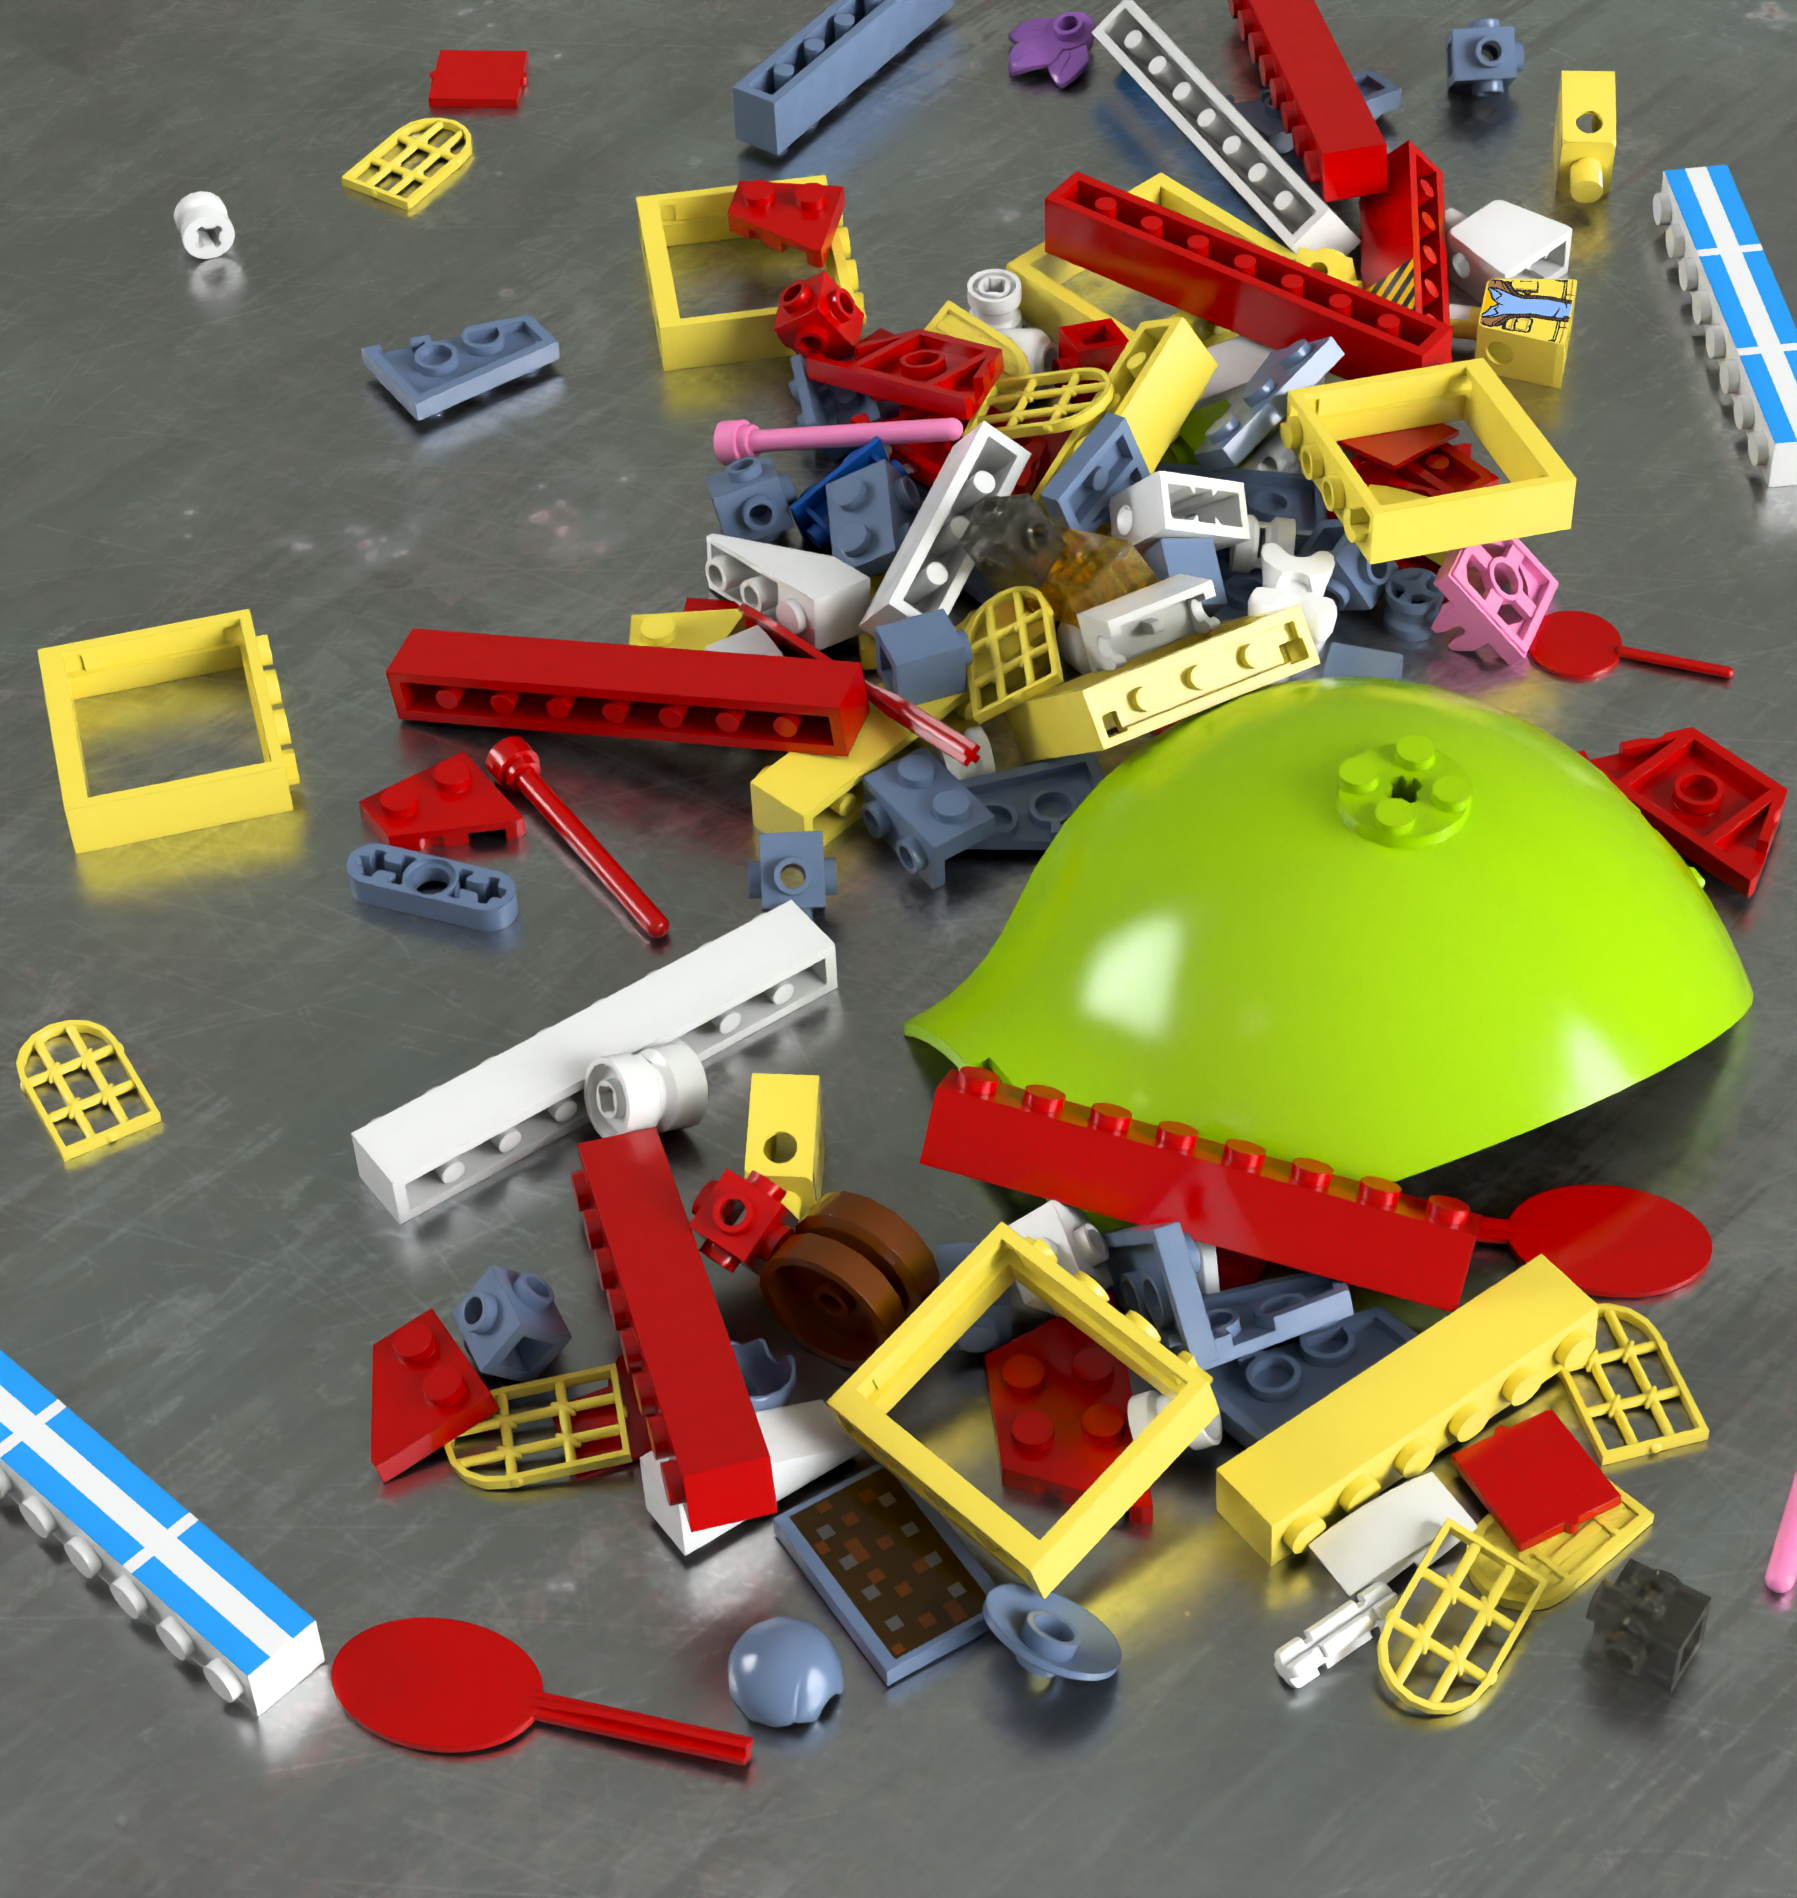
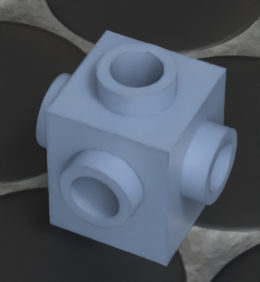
M1493 18L1477 19L1468 22V28L1452 29L1444 39L1447 90L1472 89V96L1475 97L1500 95L1503 93V87H1509L1517 78V72L1523 71L1524 47L1522 40H1515L1514 25L1499 26V19ZM1482 55H1485L1489 61L1485 60Z
M769 455L762 458L750 456L738 459L729 464L725 471L704 478L723 535L767 543L778 538L784 530L795 527L788 508L797 501L791 479L787 471L779 474L776 473Z
M1339 519L1321 520L1296 556L1309 557L1318 551H1328L1334 556L1335 566L1323 597L1333 599L1337 611L1372 609L1383 598L1385 583L1390 575L1399 569L1394 560L1370 565L1356 543L1348 541L1344 526Z
M823 832L759 833V861H747L749 899L761 898L762 912H769L792 900L813 921L812 910H824L826 907L825 896L837 895L836 858H824ZM795 868L802 873L804 883L798 888H788L782 883L780 874L785 869Z
M491 1265L451 1312L464 1338V1347L470 1357L475 1360L480 1372L522 1383L534 1381L572 1339L553 1301L555 1298L553 1290L538 1275L531 1272L519 1273Z

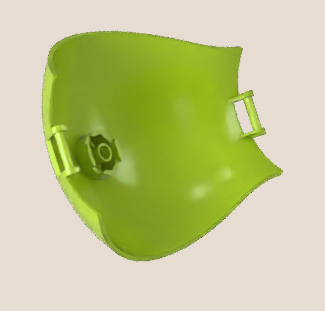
M1372 676L1324 677L1260 687L1188 716L1139 747L1099 782L1063 824L1036 865L1004 930L986 958L947 997L925 1012L906 1020L902 1024L904 1036L916 1037L929 1043L959 1068L958 1071L961 1067L965 1066L987 1069L996 1073L1002 1083L1025 1089L1027 1085H1045L1063 1092L1066 1095V1101L1092 1107L1094 1103H1110L1129 1110L1132 1113V1119L1158 1126L1161 1121L1180 1122L1198 1130V1137L1222 1144H1225L1230 1139L1245 1140L1263 1147L1266 1150V1156L1291 1163H1293L1295 1158H1310L1328 1164L1334 1169L1333 1174L1356 1181H1360L1365 1176H1373L1396 1182L1531 1131L1656 1074L1710 1043L1731 1028L1749 1010L1754 994L1732 940L1712 902L1703 890L1705 884L1703 877L1694 867L1687 866L1669 842L1641 814V810L1601 770L1582 755L1533 723L1472 696L1433 685ZM1070 1206L1086 1212L1090 1224L1100 1233L1120 1227L1139 1226L1138 1224Z

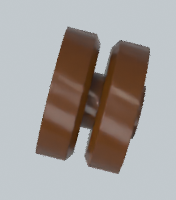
M841 1191L826 1193L813 1204L796 1225L795 1234L784 1241L761 1268L759 1286L769 1310L780 1325L800 1344L831 1363L851 1369H859L938 1287L940 1274L932 1252L920 1235L899 1215L871 1198Z

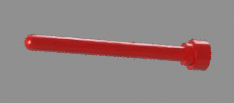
M519 736L507 737L498 742L490 750L485 761V767L489 774L502 788L512 789L515 792L522 791L649 936L653 938L665 936L670 926L667 917L540 776L541 769L537 753Z

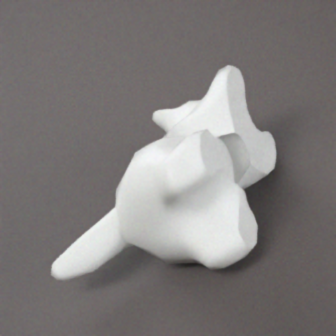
M1269 542L1264 544L1260 553L1263 577L1262 587H1256L1248 599V616L1300 604L1318 654L1322 650L1327 638L1333 632L1337 618V607L1333 599L1323 597L1335 566L1334 556L1328 551H1318L1309 557H1296L1285 552L1277 543ZM1292 675L1268 685L1291 682Z

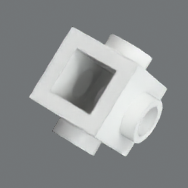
M1051 1200L1008 1225L1024 1239L1030 1236L1036 1241L1040 1237L1058 1257L1057 1264L1072 1276L1078 1271H1083L1092 1277L1104 1290L1114 1285L1105 1262L1109 1258L1108 1247L1100 1232L1090 1224L1086 1212ZM1017 1280L1010 1286L1015 1296L1024 1305L1063 1317Z

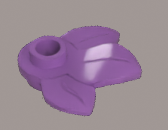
M1072 11L1063 13L1054 19L1035 18L1019 24L1008 34L1009 40L1015 44L1008 59L1010 76L1048 67L1051 78L1059 88H1064L1071 84L1086 70L1090 63L1089 51L1095 39V36L1091 33L1095 29L1093 19L1083 12Z

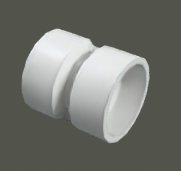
M674 1043L647 1048L636 1055L624 1052L592 1060L585 1075L584 1100L592 1125L602 1138L656 1127L659 1133L689 1128L701 1122L705 1116L708 1104V1083L704 1068L697 1054L688 1045Z

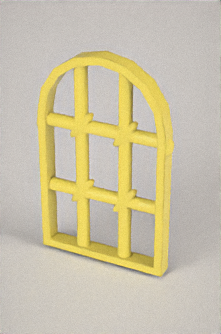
M424 118L410 122L392 133L390 137L341 177L342 186L409 211L465 163L472 154V136L464 125L455 120ZM441 129L456 133L439 148L427 144L428 140ZM427 130L417 139L408 137L413 133ZM464 138L466 145L457 155L450 153V149ZM398 143L406 144V148L390 162L381 159ZM417 149L429 153V157L413 170L401 167V163ZM439 158L449 161L433 176L427 177L423 175L424 171ZM372 165L380 167L379 171L368 181L357 180ZM390 172L402 176V180L389 191L375 186ZM413 180L422 183L407 198L397 195Z
M1096 367L1073 368L1001 378L997 380L974 417L970 419L962 437H965L983 421H986L988 424L1008 422L1006 427H998L996 429L1010 439L1053 434L1075 429L1090 422L1107 408L1113 400L1115 388L1107 372ZM1081 380L1100 381L1099 383L1078 385ZM1068 382L1067 385H1063L1061 388L1034 391L1036 386ZM1025 388L1024 391L1016 394L996 396L999 391ZM1103 391L1096 401L1068 405L1071 397H1076L1078 394ZM1061 397L1058 404H1054L1053 407L1025 410L1027 404L1032 403L1033 400ZM1018 402L1016 408L1008 413L986 415L990 406ZM1076 413V414H1074V415H1072V416H1070V417H1066V418H1062V419H1061L1062 416L1065 417V416H1067V414ZM1051 416L1050 421L1017 425L1018 422H1023L1025 419Z
M1014 586L997 593L980 606L972 615L965 629L973 654L972 664L966 666L972 714L979 725L1064 682L1053 619L1054 612L1042 592L1031 586ZM1023 598L1038 600L1041 604V609L1031 614L1025 613ZM1014 601L1017 621L1000 629L996 625L994 611L1004 604ZM1043 618L1047 642L1034 648L1030 646L1027 626ZM986 620L988 636L975 642V637ZM1015 633L1019 635L1022 655L1006 663L1001 659L999 641ZM984 648L990 649L993 670L978 677L975 653ZM1048 653L1052 673L1036 680L1033 660ZM1019 667L1024 669L1027 686L1007 695L1004 675ZM992 682L996 685L998 700L982 708L980 687Z
M65 1020L49 1024L32 1034L20 1048L16 1061L21 1081L20 1088L23 1093L27 1094L64 1162L162 1121L159 1110L124 1053L123 1045L117 1041L116 1037L106 1027L89 1020ZM79 1033H88L101 1038L108 1045L93 1051V1048L88 1049ZM68 1034L80 1057L60 1064L58 1061L55 1063L44 1043L53 1037ZM36 1050L47 1070L27 1078L25 1068L28 1058ZM115 1054L130 1080L116 1086L113 1083L108 1084L95 1061ZM81 1067L83 1070L88 1069L101 1091L82 1100L80 1097H74L62 1076ZM47 1081L50 1084L55 1083L67 1106L49 1114L45 1111L33 1087ZM136 1089L149 1112L129 1120L116 1096ZM103 1103L104 1106L108 1104L119 1125L95 1134L83 1110ZM69 1116L71 1120L75 1118L85 1139L65 1146L53 1123Z
M1611 1303L1598 1304V1318L1605 1317L1620 1348L1599 1353L1598 1349H1594L1581 1365L1572 1370L1563 1368L1556 1375L1560 1378L1601 1465L1655 1454L1660 1451L1708 1440L1710 1431L1668 1350L1666 1341L1663 1340L1661 1334L1650 1320L1628 1307ZM1619 1320L1626 1321L1640 1329L1650 1341L1634 1344L1633 1340L1629 1341ZM1656 1351L1673 1386L1657 1390L1655 1385L1651 1386L1637 1355ZM1622 1359L1623 1364L1628 1363L1643 1394L1621 1399L1620 1394L1615 1395L1600 1364ZM1586 1368L1588 1373L1592 1372L1606 1403L1586 1407L1570 1372ZM1679 1396L1695 1429L1675 1433L1659 1401ZM1645 1405L1646 1410L1651 1409L1663 1437L1638 1442L1623 1410ZM1608 1414L1610 1419L1614 1417L1627 1445L1607 1450L1592 1417Z
M613 1363L492 1389L490 1392L500 1409L498 1414H494L492 1416L493 1419L480 1422L458 1437L500 1428L503 1446H497L495 1451L456 1459L454 1455L455 1439L444 1445L453 1471L467 1484L485 1490L519 1488L528 1484L633 1462L626 1423L628 1411L623 1404L617 1365ZM611 1378L613 1393L568 1402L567 1387ZM555 1390L557 1402H551L550 1406L510 1415L508 1400ZM610 1404L616 1405L618 1424L573 1434L570 1416H575L578 1411ZM559 1416L561 1433H556L555 1438L514 1446L512 1429H517L518 1424ZM617 1435L621 1436L623 1450L577 1460L575 1448H580L582 1446L581 1443ZM564 1447L566 1462L518 1472L516 1460H522L523 1456ZM505 1460L507 1475L483 1476L468 1471L466 1468Z
M1447 1518L1396 1606L1386 1614V1623L1383 1626L1377 1644L1379 1670L1389 1690L1407 1706L1427 1714H1454L1472 1706L1486 1689L1496 1682L1500 1666L1549 1580L1506 1554L1499 1547L1490 1544L1460 1524ZM1450 1533L1469 1545L1453 1575L1447 1574L1446 1578H1443L1427 1567L1446 1534ZM1479 1552L1504 1567L1487 1598L1483 1595L1481 1600L1459 1588ZM1514 1574L1536 1587L1516 1622L1494 1609ZM1422 1578L1443 1592L1423 1625L1418 1623L1417 1628H1415L1398 1616ZM1456 1600H1458L1478 1614L1459 1647L1454 1645L1452 1650H1450L1430 1636L1450 1603L1455 1605ZM1491 1622L1508 1631L1509 1635L1490 1669L1486 1672L1466 1660V1657L1485 1624L1489 1627ZM1392 1628L1414 1640L1396 1673H1394L1389 1663L1387 1644ZM1430 1650L1449 1662L1431 1696L1426 1700L1414 1695L1403 1683L1421 1652L1425 1655ZM1463 1672L1481 1682L1480 1686L1470 1696L1454 1703H1441L1456 1675L1461 1677Z

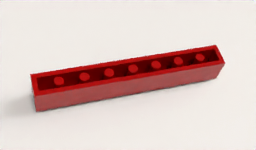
M1228 0L1231 18H1238L1242 41H1248L1252 63H1259L1262 84L1264 87L1270 86L1274 110L1281 109L1285 134L1292 133L1295 155L1297 159L1304 158V169L1308 183H1316L1324 202L1388 192L1387 144L1315 1Z
M1076 171L1045 198V252L1275 350L1287 348L1303 338L1307 342L1332 336L1345 355L1328 372L1345 380L1450 363L1453 326Z
M413 628L386 670L398 719L848 757L870 712L861 662Z
M965 1066L961 1067L959 1071L950 1069L936 1088L920 1164L1138 1225L1180 1221L1183 1233H1189L1195 1241L1449 1312H1454L1458 1309L1483 1215L1469 1212L1470 1207L1461 1200L1444 1195H1432L1428 1200L1401 1193L1402 1188L1387 1179L1365 1176L1360 1181L1338 1176L1333 1174L1334 1169L1328 1164L1310 1158H1295L1293 1163L1266 1156V1150L1263 1147L1245 1140L1230 1139L1225 1144L1198 1137V1130L1180 1122L1161 1121L1158 1126L1132 1119V1113L1129 1110L1110 1103H1094L1092 1107L1066 1101V1095L1063 1092L1049 1086L1032 1084L1027 1085L1025 1089L999 1082L1000 1077L996 1073L979 1067Z
M651 1127L578 1143L582 1170L570 1173L578 1212L582 1211L590 1250H594L602 1290L607 1292L615 1331L623 1330L619 1331L627 1371L631 1373L641 1370V1372L632 1374L641 1416L655 1415L646 1417L655 1460L665 1458L669 1460L660 1463L663 1485L669 1506L683 1504L691 1533L777 1513L778 1508L770 1454L692 1229L688 1226L690 1223L657 1128Z

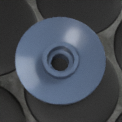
M1008 1583L993 1588L983 1603V1615L991 1631L1005 1646L1016 1654L1019 1664L1035 1675L1047 1678L1058 1675L1074 1680L1098 1681L1112 1676L1121 1662L1122 1653L1120 1645L1109 1628L1084 1607L1060 1594L1051 1592L1043 1599L1026 1584Z

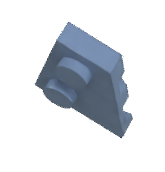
M1107 412L1040 493L1041 500L1059 536L1078 541L1094 533L1101 524H1111L1109 512L1111 497L1151 475L1126 417Z

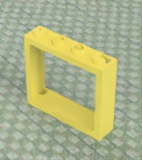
M1162 172L1128 191L1133 195L1288 259L1296 260V253ZM1045 241L1006 264V270L1016 274L1021 280L1022 300L1018 308L1021 310L1022 318L1059 341V327L1109 318L1115 322L1128 340L1133 336L1135 331L1061 285L1085 269L1045 252ZM1183 310L1169 317H1184L1206 348L1240 336V334L1210 323Z
M826 175L769 181L828 185ZM738 185L636 197L640 243L664 371L797 355L792 349L782 344L777 333L773 330L778 307L680 318L667 247L744 238L730 231L727 216ZM842 213L823 269L840 288H844L850 293L856 306L864 313L862 325H865L863 292H857L859 290L855 259H851L848 228L843 227Z
M1484 358L1288 390L1286 422L1280 423L1282 442L1286 449H1292L1301 463L1306 479L1313 480L1322 494L1327 510L1334 511L1344 526L1348 541L1356 543L1370 565L1571 529L1576 477ZM1464 419L1511 483L1380 505L1336 441Z
M1299 604L1222 621L1216 630L1208 633L1198 632L1128 660L1125 666L1116 670H1103L1098 673L1090 671L1062 682L1005 711L1024 763L1103 751L1318 665L1320 660ZM1117 727L1119 732L1108 736L1106 731Z
M250 609L37 649L64 811L75 854L294 811L289 786L301 784L294 749L281 750L280 745L291 743L284 708L272 710L273 705L282 704L275 669L263 671L264 666L273 665L267 634L255 635ZM240 667L244 668L264 763L93 797L90 796L74 700Z
M1001 1221L830 1397L827 1404L846 1436L1040 1597L1045 1599L1220 1411L1210 1386L1213 1377L1197 1366L1192 1354L1182 1350L1176 1356L1159 1343L1161 1340L1159 1333L1144 1317L1133 1310H1129L1124 1316L1107 1303L1109 1301L1107 1293L1092 1277L1083 1271H1078L1072 1276L1057 1264L1058 1257L1040 1237L1036 1241L1030 1236L1024 1239ZM1015 1280L1171 1400L1041 1540L1032 1535L886 1415Z

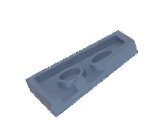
M1305 1271L1222 1290L1218 1293L1202 1295L1220 1360L1199 1367L1204 1371L1309 1331L1329 1328L1339 1320L1354 1315L1347 1283ZM1155 1322L1150 1323L1157 1331ZM1159 1341L1176 1356L1182 1351L1183 1344L1169 1348Z

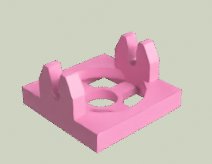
M1518 538L1449 550L1433 582L1449 602L1442 605L1431 629L1435 633H1440L1460 626L1462 628L1451 637L1448 644L1452 651H1474L1489 643L1510 666L1525 658L1559 583ZM1476 567L1481 573L1479 582L1485 588L1482 597L1469 584L1466 568ZM1509 583L1510 593L1506 594L1499 586ZM1501 604H1510L1520 615L1517 623L1507 625L1497 614Z

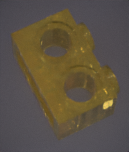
M1060 526L1015 576V579L1021 586H1031L1042 592L1054 612V621L1072 624L1079 629L1076 614L1160 582L1131 541ZM1034 598L1026 599L1027 605L1033 612L1041 609V604L1038 600Z

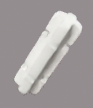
M1373 1583L1356 1595L1359 1600L1357 1604L1352 1600L1345 1602L1303 1631L1306 1639L1303 1640L1300 1637H1295L1277 1649L1274 1654V1667L1278 1675L1284 1678L1285 1682L1292 1688L1303 1687L1320 1675L1317 1667L1321 1666V1668L1329 1669L1372 1639L1373 1636L1370 1632L1372 1629L1378 1633L1382 1632L1383 1626L1386 1623V1614L1390 1609H1394L1400 1599L1399 1596L1392 1592L1386 1583Z

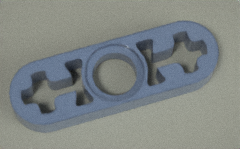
M382 843L363 845L355 849L346 860L350 892L356 900L365 904L482 932H495L505 929L516 920L519 914L515 882L508 874L498 870ZM437 880L448 884L443 891L436 894H423L416 890L421 884L428 881Z

